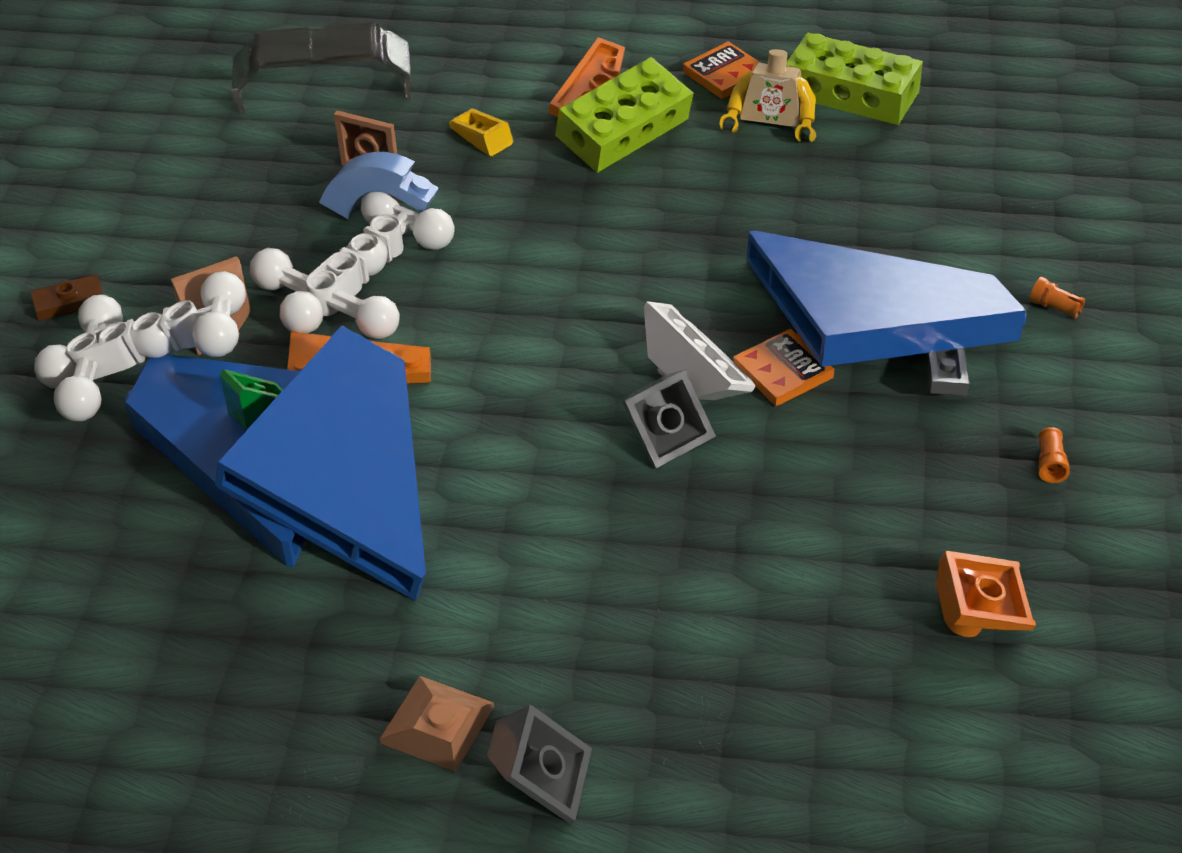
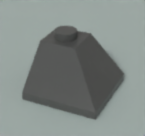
M686 370L666 374L637 389L622 401L653 469L716 437Z
M530 704L497 720L487 757L503 778L566 822L572 823L576 820L592 748Z

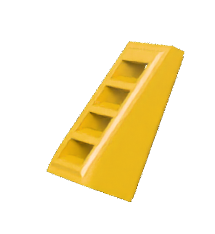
M473 108L449 122L451 129L489 156H494L513 144L508 122Z

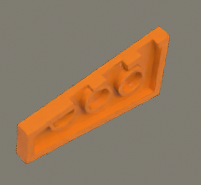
M598 37L550 102L548 113L558 117L561 107L618 76L622 66L625 47Z
M291 332L287 370L301 371L332 336ZM371 341L404 360L407 384L431 382V354L429 347Z

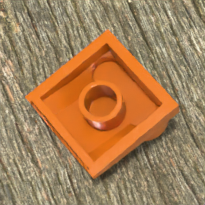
M945 551L939 560L936 587L944 621L954 633L963 637H975L983 628L1033 630L1036 627V622L1033 620L1019 570V562Z

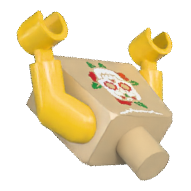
M770 50L768 64L758 63L754 71L746 72L733 88L726 108L729 111L728 114H724L720 119L721 130L723 129L724 122L732 119L735 122L732 133L736 132L739 127L736 117L737 114H741V120L797 127L795 129V137L799 142H801V133L804 130H810L809 140L811 142L815 140L816 132L811 127V123L815 119L816 97L808 81L801 77V70L786 66V51Z

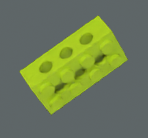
M807 33L788 59L786 66L801 70V77L808 81L816 97V104L899 125L919 93L923 61L912 59L906 55L884 52L878 48L856 45L850 41H840L821 34Z
M650 57L561 107L558 113L555 136L598 173L688 120L694 93L654 58Z

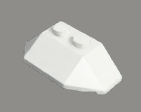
M646 302L644 317L648 358L658 367L657 370L662 376L686 370L698 398L703 400H717L749 393L754 390L756 385L707 336L690 321L686 320L671 304Z

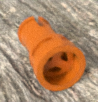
M1041 276L1031 291L1029 302L1042 305L1045 308L1049 306L1076 319L1083 309L1085 298L1057 287V284L1051 283L1048 279Z
M1048 427L1041 430L1038 434L1041 452L1038 460V471L1043 481L1059 483L1068 478L1070 467L1067 455L1063 449L1062 431L1055 427Z

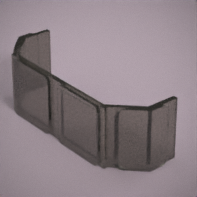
M373 22L328 25L321 29L304 27L261 31L259 34H255V39L251 44L247 42L233 57L234 102H237L239 114H244L245 85L260 69L377 59L403 77L406 99H410L412 79L409 44L392 31H385L380 27V24Z

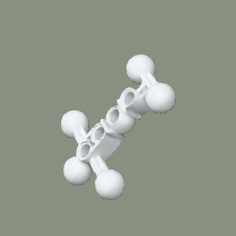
M369 192L362 198L361 212L365 221L370 223V226H366L363 229L364 233L353 237L346 248L342 247L340 252L331 255L309 276L293 269L288 255L280 249L266 248L257 252L250 261L249 273L254 283L264 290L275 291L286 286L296 291L287 295L280 305V319L284 327L291 332L308 334L319 327L323 321V316H329L337 311H341L356 318L355 321L360 332L368 338L384 339L392 335L399 325L400 313L395 303L383 296H372L361 300L355 297V295L362 289V284H366L369 281V276L380 272L386 262H390L394 257L402 253L404 247L402 235L407 230H413L417 243L425 249L439 250L446 247L454 236L455 226L451 216L442 209L434 208L417 213L403 207L400 199L388 193Z
M226 271L215 272L207 277L201 286L200 295L205 306L204 308L197 310L193 302L189 300L180 301L171 307L164 308L163 314L156 312L147 313L139 317L135 322L133 319L122 322L121 306L113 298L103 294L93 295L83 302L78 311L80 326L86 333L72 339L67 347L58 344L47 346L41 350L34 363L36 377L45 386L55 389L54 404L56 410L64 418L75 422L86 421L93 417L101 406L100 390L93 382L94 379L133 367L137 363L144 362L146 356L151 358L162 357L173 348L175 351H179L182 348L196 347L202 354L211 357L225 356L230 353L239 339L237 324L230 315L239 311L245 302L246 292L243 282L232 273Z

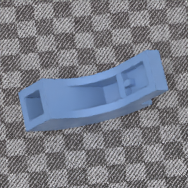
M371 152L359 155L347 162L326 187L319 203L348 219L359 205L364 194L384 192L422 212L429 206L439 187L430 183L426 178L410 172L415 161L394 153Z

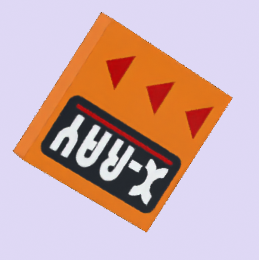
M728 41L684 63L683 73L723 100L731 96L733 88L746 72L754 71L756 65L760 62Z
M792 329L733 357V362L756 385L755 387L775 407L834 378V368L832 366L822 367L804 341Z

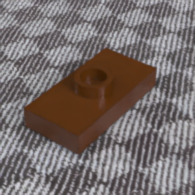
M98 274L71 281H63L56 285L30 291L39 321L79 311L80 306L89 297L104 295Z

